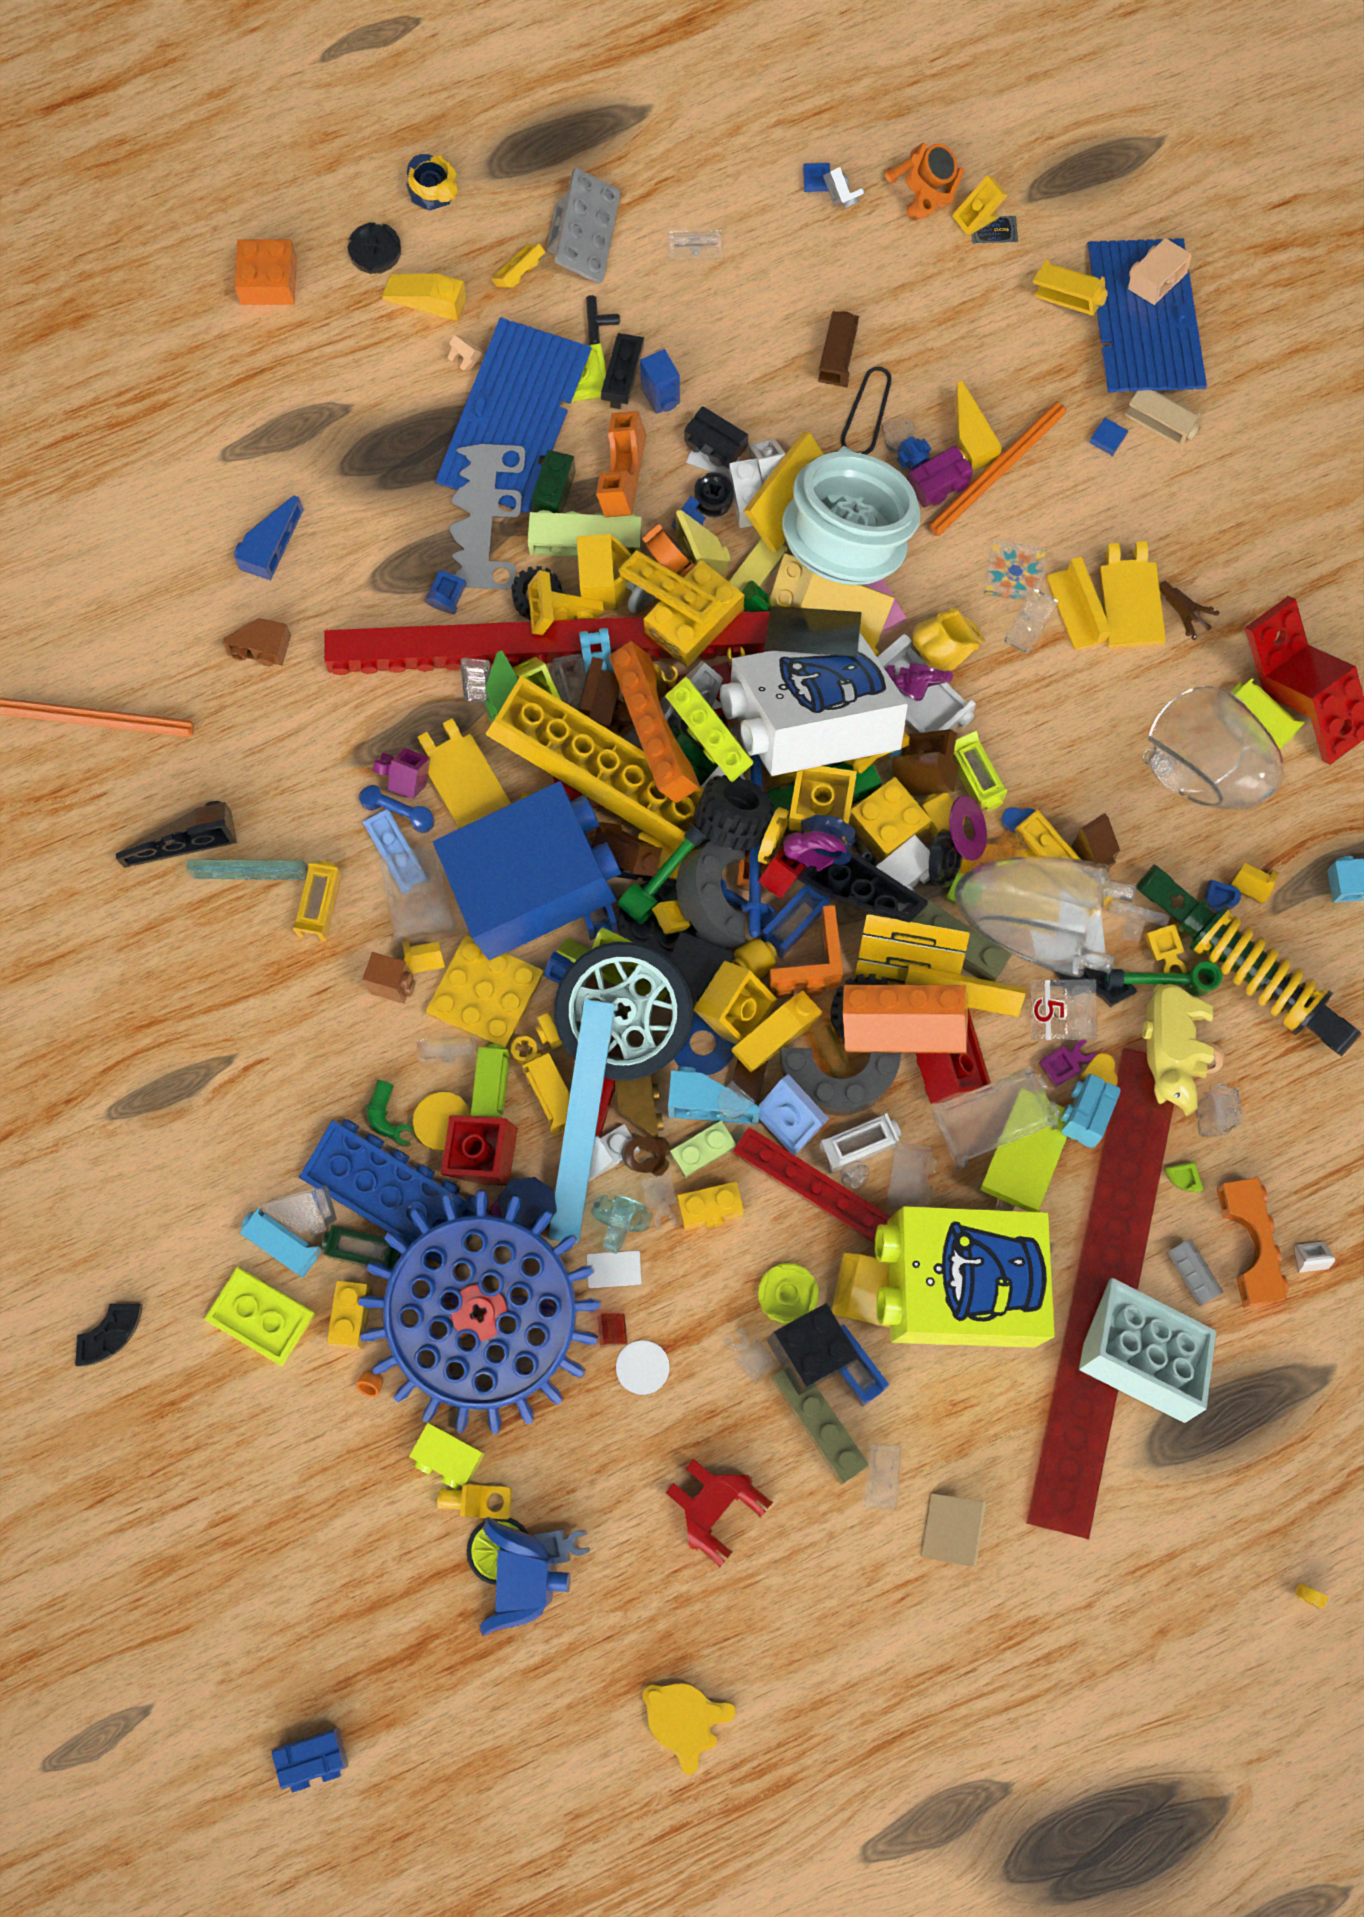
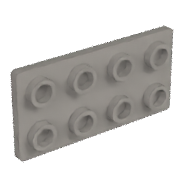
M578 168L572 171L568 193L555 204L546 248L547 251L556 254L555 263L598 284L603 281L620 197L619 189Z

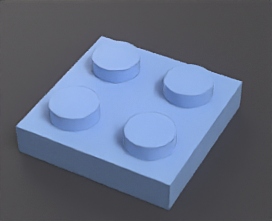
M789 1074L777 1083L758 1106L760 1107L759 1119L793 1155L800 1152L829 1120Z

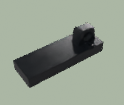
M617 333L601 390V400L610 401L611 408L621 409L622 404H628L644 347V337Z

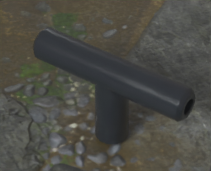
M589 295L586 297L589 345L600 343L599 326L619 325L620 315L618 313L598 315L597 298L594 295Z
M855 833L856 841L853 843L852 848L860 857L874 865L876 858Z

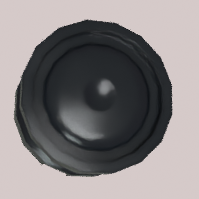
M711 472L698 479L695 484L694 498L700 502L697 508L699 512L707 517H719L727 513L733 501V486L728 477L721 473Z

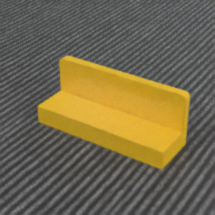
M1082 556L1070 560L1067 569L1047 575L1046 580L1072 647L1077 651L1106 642L1111 629Z

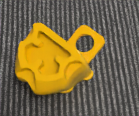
M950 608L948 612L938 613L937 616L917 624L911 632L912 643L919 651L923 661L929 667L942 671L954 670L972 652L978 650L979 642H985L975 622L970 618L962 616L957 608Z

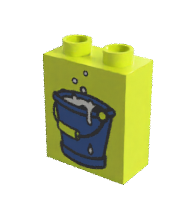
M903 1206L887 1220V1225H878L875 1235V1255L878 1262H888L889 1287L881 1286L879 1288L876 1313L879 1324L890 1325L891 1343L1035 1348L1055 1337L1048 1213Z

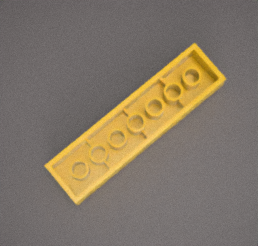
M519 677L487 730L486 735L676 850L686 838L684 835L691 827L689 824L691 822L696 823L693 815L704 788L700 786V789L678 803L674 802L658 791L644 751L526 678Z

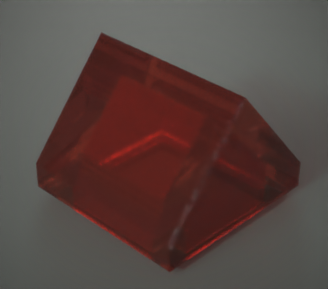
M600 1314L597 1317L600 1348L627 1345L625 1314Z

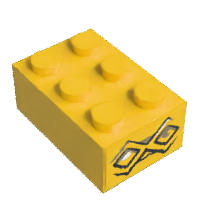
M703 560L684 578L717 597L722 602L723 607L705 626L662 600L644 618V633L686 668L744 609V594Z

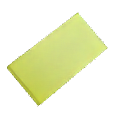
M1020 1089L980 1190L1028 1212H1039L1067 1136L1061 1132L1065 1122L1060 1120L1065 1108Z

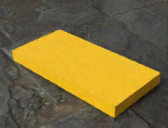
M810 432L801 433L743 510L771 552H778L786 541L782 528V518L787 505L794 499L793 487L798 473L807 464L824 455Z

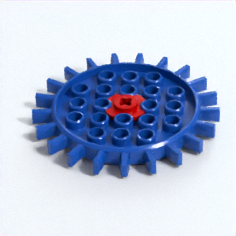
M480 1189L477 1191L475 1198V1215L459 1217L455 1200L451 1194L442 1196V1207L446 1213L447 1221L435 1227L429 1224L425 1214L419 1208L410 1212L414 1224L422 1234L411 1245L407 1244L398 1234L391 1231L388 1232L384 1239L391 1247L399 1251L402 1256L394 1269L379 1262L371 1261L368 1263L366 1270L375 1276L387 1279L388 1284L384 1297L366 1295L359 1298L358 1305L366 1308L383 1309L384 1326L370 1328L360 1334L361 1341H374L379 1338H386L392 1352L391 1356L381 1359L372 1368L374 1374L386 1372L389 1368L398 1364L409 1378L405 1384L398 1388L393 1398L397 1403L407 1398L412 1389L417 1386L431 1396L429 1404L424 1409L423 1421L428 1423L436 1415L440 1402L458 1407V1415L455 1421L456 1432L463 1433L469 1422V1409H487L489 1416L488 1425L492 1434L499 1433L502 1420L499 1407L516 1403L522 1419L528 1425L535 1418L533 1409L527 1401V1396L540 1388L545 1392L549 1400L556 1405L563 1401L564 1397L561 1391L549 1380L558 1367L567 1370L571 1375L582 1378L586 1369L580 1363L568 1358L566 1353L571 1341H578L586 1345H596L598 1335L575 1328L576 1312L600 1309L601 1300L594 1298L576 1299L573 1282L586 1279L595 1270L593 1265H584L573 1271L567 1270L560 1255L573 1247L578 1239L575 1234L565 1237L555 1247H552L540 1235L542 1230L550 1223L552 1212L546 1210L538 1217L533 1228H529L516 1221L517 1212L521 1207V1196L514 1195L508 1203L505 1217L488 1215L487 1192ZM470 1234H476L481 1237L483 1245L480 1250L474 1251L467 1246L466 1240ZM499 1246L509 1248L511 1251L510 1261H498L495 1257L496 1248ZM436 1251L441 1255L442 1264L440 1267L434 1268L427 1263L426 1256L428 1252ZM535 1258L540 1264L539 1272L536 1274L527 1273L523 1266L524 1260ZM458 1263H465L470 1267L471 1275L468 1279H460L456 1276L455 1266ZM487 1275L496 1276L500 1283L499 1289L496 1291L487 1290L483 1284L484 1277ZM424 1280L430 1285L428 1296H420L416 1293V1281ZM513 1288H525L528 1292V1300L524 1303L516 1302L512 1297ZM446 1292H453L458 1296L459 1304L457 1307L449 1308L444 1304L443 1296ZM547 1298L554 1300L557 1304V1311L551 1315L545 1314L540 1307L542 1300ZM477 1304L480 1308L485 1307L487 1309L483 1318L480 1314L475 1315L473 1313L477 1308ZM406 1309H413L417 1312L419 1317L417 1324L409 1325L404 1321L403 1313ZM503 1316H511L516 1320L517 1326L514 1331L508 1332L502 1329L500 1319ZM434 1321H442L446 1324L447 1334L445 1336L439 1337L432 1332L431 1326ZM535 1327L542 1329L545 1333V1341L542 1343L532 1342L529 1338L530 1329ZM471 1333L476 1339L475 1347H463L460 1343L461 1334ZM491 1345H500L504 1349L505 1356L503 1359L494 1360L490 1357L488 1350ZM422 1350H430L434 1353L436 1360L433 1365H425L421 1362L420 1352ZM523 1356L529 1357L534 1364L533 1370L530 1372L521 1371L517 1366L518 1358ZM449 1363H461L464 1367V1375L461 1377L452 1376L448 1370ZM485 1373L490 1375L493 1380V1386L489 1389L481 1388L477 1383V1376L479 1374Z

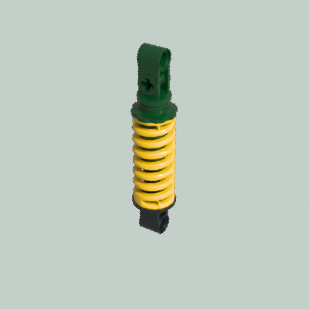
M1155 864L1134 886L1145 897L1159 905L1180 923L1177 930L1181 933L1186 932L1193 939L1189 947L1191 951L1194 950L1199 955L1207 953L1210 955L1208 961L1214 964L1222 961L1223 965L1220 971L1223 975H1229L1233 971L1236 972L1233 983L1239 986L1247 982L1248 986L1245 992L1248 996H1252L1262 989L1263 992L1258 998L1260 1006L1267 1005L1273 999L1276 1000L1270 1010L1271 1015L1278 1016L1287 1009L1288 1012L1283 1016L1285 1017L1283 1024L1292 1031L1293 1035H1297L1307 1027L1341 1057L1362 1035L1352 1024L1339 1017L1326 1006L1333 992L1326 989L1314 991L1316 981L1313 978L1307 979L1299 985L1304 975L1303 970L1296 968L1289 974H1286L1291 966L1290 959L1283 958L1277 961L1279 952L1276 948H1270L1264 952L1263 949L1266 941L1263 937L1257 938L1253 942L1250 940L1254 933L1252 928L1247 927L1240 932L1238 928L1241 920L1235 917L1228 910L1227 906L1216 911L1213 907L1209 906L1207 899L1204 898L1201 901H1197ZM1172 896L1174 898L1182 896L1184 898L1182 903L1185 907L1183 909L1180 907L1172 909L1170 907L1172 904L1170 898Z

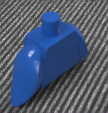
M488 1516L483 1530L490 1540L501 1548L498 1549L496 1608L495 1612L487 1616L479 1625L482 1637L493 1631L535 1621L543 1614L544 1608L552 1601L553 1591L569 1592L571 1584L570 1573L554 1572V1556L547 1554L546 1547L538 1539L525 1532L502 1525Z

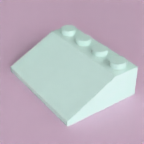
M1111 1278L1084 1341L1079 1370L1186 1423L1207 1409L1216 1330Z

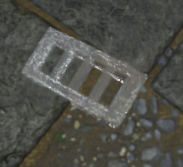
M463 658L460 665L465 700L484 703L487 700L485 687L491 672L490 661Z

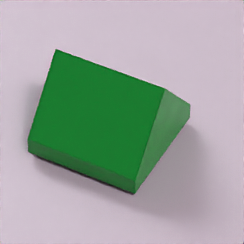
M750 580L742 591L744 594V608L749 612L771 611L769 595L754 581Z

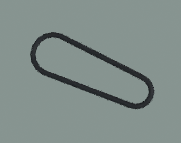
M873 367L867 371L841 436L842 446L847 447L845 437L867 380L874 371L884 372L888 380L872 444L866 451L856 453L869 454L873 451L877 442L892 380L890 372L883 367Z

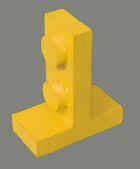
M539 570L528 584L533 634L543 635L554 620L597 619L604 611L603 601L552 592L550 572Z

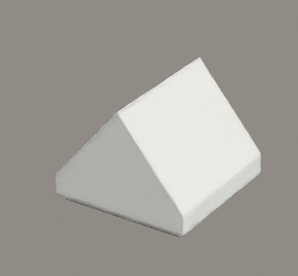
M1323 1241L1294 1245L1299 1273L1329 1269L1334 1263L1335 1258Z

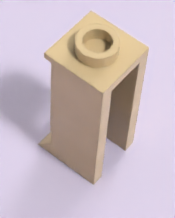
M1138 390L1130 401V408L1125 414V417L1181 448L1187 439L1191 441L1194 439L1201 427L1197 425L1201 413L1195 415L1193 411L1152 390Z

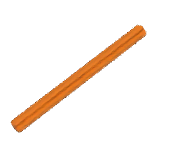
M1058 401L1054 402L930 522L929 530L934 535L940 536L1065 415V406Z
M8 698L0 699L1 715L191 737L194 730V724L191 720Z

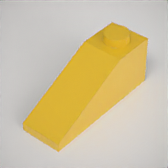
M438 273L391 274L382 294V300L454 321L459 320L467 300L464 281Z
M959 381L957 382L954 395L956 446L963 454V458L971 465L974 472L991 464L1000 455L1002 446L964 382Z
M801 991L777 1009L734 1046L731 1051L750 1072H753L780 1052L781 1047H787L810 1030L823 1012L804 991Z

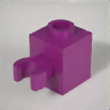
M406 748L396 757L382 753L380 761H374L373 771L382 775L389 774L388 790L396 792L403 797L414 799L426 787L430 757Z

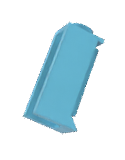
M259 1208L255 1213L250 1212L241 1224L243 1229L240 1231V1234L302 1278L305 1277L324 1251L319 1246L312 1247Z

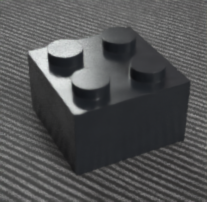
M827 1303L774 1331L767 1340L798 1395L849 1368L859 1358Z

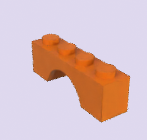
M638 410L611 413L608 429L611 451L610 470L606 473H600L596 491L605 518L629 516L633 512L646 439V432Z
M1259 1178L1221 1184L1216 1189L1223 1218L1241 1224L1250 1234L1254 1245V1256L1250 1266L1244 1273L1236 1277L1243 1308L1280 1302L1287 1299L1286 1293H1288L1289 1287L1285 1275H1281L1279 1263L1282 1261L1279 1246L1274 1244L1272 1236L1275 1226L1272 1216L1267 1214L1265 1203L1268 1202V1195L1265 1186L1261 1185Z

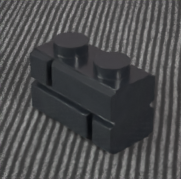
M702 406L685 427L684 441L693 452L699 453L701 451L708 456L714 465L718 467L723 465L729 469V463L736 462L738 457L747 448L748 434Z

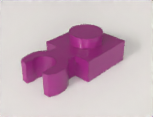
M1086 1039L1078 1041L1071 1052L1068 1051L1066 1046H1063L1040 1060L1039 1065L1055 1088L1081 1072L1078 1063L1087 1064L1096 1056L1094 1052L1088 1056L1080 1053V1048L1087 1043Z

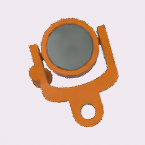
M923 142L911 150L910 158L894 168H887L885 171V178L889 183H895L898 177L906 173L905 182L915 192L913 203L909 204L906 209L908 217H913V221L934 213L936 206L945 207L952 203L965 171L962 167L958 168L957 160L952 150L941 143L933 144L927 148L928 145ZM946 185L945 193L937 191V189Z
M654 524L642 538L650 551V555L657 559L656 562L684 578L695 567V564L690 563L691 560L687 554L662 529L663 527L660 524Z

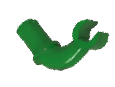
M377 1080L370 1102L365 1105L370 1127L384 1137L395 1139L400 1146H410L411 1143L400 1138V1133L407 1131L415 1134L412 1127L407 1124L396 1126L386 1119L388 1114L386 1108L394 1085L386 1081Z

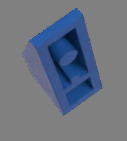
M293 495L246 533L242 543L239 542L237 544L234 557L241 571L271 581L304 510L298 496Z

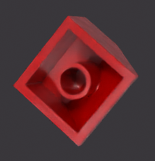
M450 1115L440 1174L481 1185L507 1186L511 1177L518 1128L507 1118Z

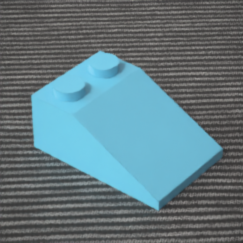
M678 1067V1071L671 1070L668 1101L669 1118L714 1122L722 1120V1122L758 1125L760 1107L703 1073L696 1072L695 1068Z

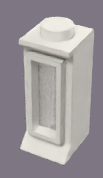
M886 1113L881 1117L838 1135L821 1140L819 1147L821 1152L825 1151L830 1162L829 1170L831 1173H834L896 1147L900 1141L898 1137L901 1136V1131L896 1120H890Z

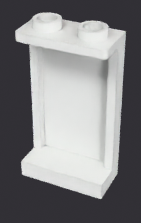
M905 633L877 657L884 668H887V665H895L896 675H899L901 667L909 669L910 663L929 667L911 649L912 640ZM948 683L928 687L921 701H915L901 693L908 703L905 723L915 733L947 729L954 731L960 725L964 728L975 717L973 712L976 703L973 700L967 703Z

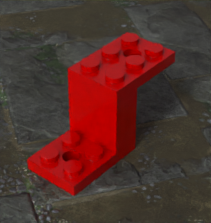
M1287 596L1245 627L1263 691L1272 699L1311 718L1323 762L1331 765L1364 740V695L1357 667L1308 645L1295 598ZM1280 631L1279 636H1278L1277 640L1275 641V639H1276V637H1277V632Z

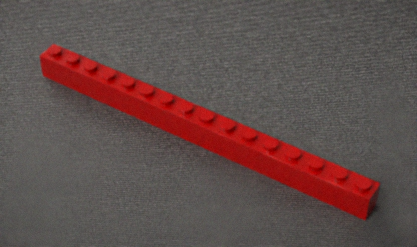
M770 611L739 613L698 657L710 660L717 656H727V650L730 647L731 657L737 658L741 654L740 646L743 648L745 655L772 651L764 650ZM645 617L554 620L543 635L532 633L531 621L324 630V662L328 672L336 675H346L349 672L358 671L365 674H374L382 670L401 673L406 671V669H418L423 672L432 671L434 668L460 670L462 667H475L477 669H487L493 666L496 654L501 650L512 668L534 657H537L546 665L547 663H559L560 665L569 666L575 664V662H584L579 632L588 631V633L599 632V629L602 628L608 629L611 654L628 642L633 641L650 655L652 662L666 658L678 660L644 633ZM601 643L590 645L591 652L602 651Z

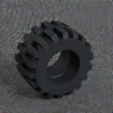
M718 775L707 782L693 816L697 828L702 830L701 833L705 837H709L710 841L715 844L718 843L724 848L728 849L729 847L738 851L740 849L750 850L751 847L755 848L761 843L775 813L773 808L774 802L770 800L769 794L762 790L763 788L755 785L748 779H743L739 776L731 782L726 775L722 777Z

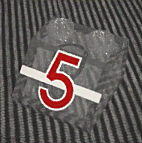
M1096 979L1030 981L1031 1040L1097 1039Z

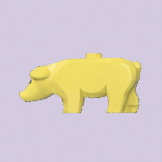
M1157 984L1153 990L1154 994L1148 1001L1146 1021L1142 1026V1038L1147 1039V1061L1156 1082L1154 1093L1159 1104L1168 1100L1178 1105L1185 1115L1188 1116L1198 1108L1196 1086L1191 1076L1205 1078L1207 1076V1063L1210 1064L1214 1058L1213 1046L1196 1041V1028L1193 1020L1202 1021V1019L1212 1021L1213 1006L1198 999V997L1191 996L1177 985Z

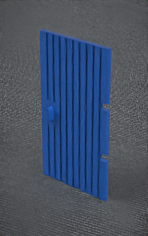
M1184 238L1168 239L1186 250ZM1163 239L1088 242L1092 276L1098 279L1104 277L1105 290L1108 291L1104 305L1099 306L1097 309L1101 343H1110L1111 345L1102 347L1108 392L1160 391L1165 389L1190 390L1194 388L1206 389L1207 387L1189 268L1188 273L1155 305L1128 289L1130 282L1129 272L1132 266L1137 261L1141 262L1146 257L1150 248L1154 245L1157 246Z
M500 317L436 478V484L458 491L459 488L470 482V480L460 475V471L469 466L471 462L466 458V455L456 451L458 448L478 444L522 446L525 449L523 471L519 473L496 472L495 489L519 491L522 495L521 512L528 514L532 505V495L543 465L538 463L540 457L545 458L547 449L553 451L568 412L567 409L560 407L561 402L571 404L592 347ZM507 451L502 457L503 464L507 467H515L520 461L519 454L515 451ZM505 495L500 498L498 504L514 509L516 507V500L513 496Z

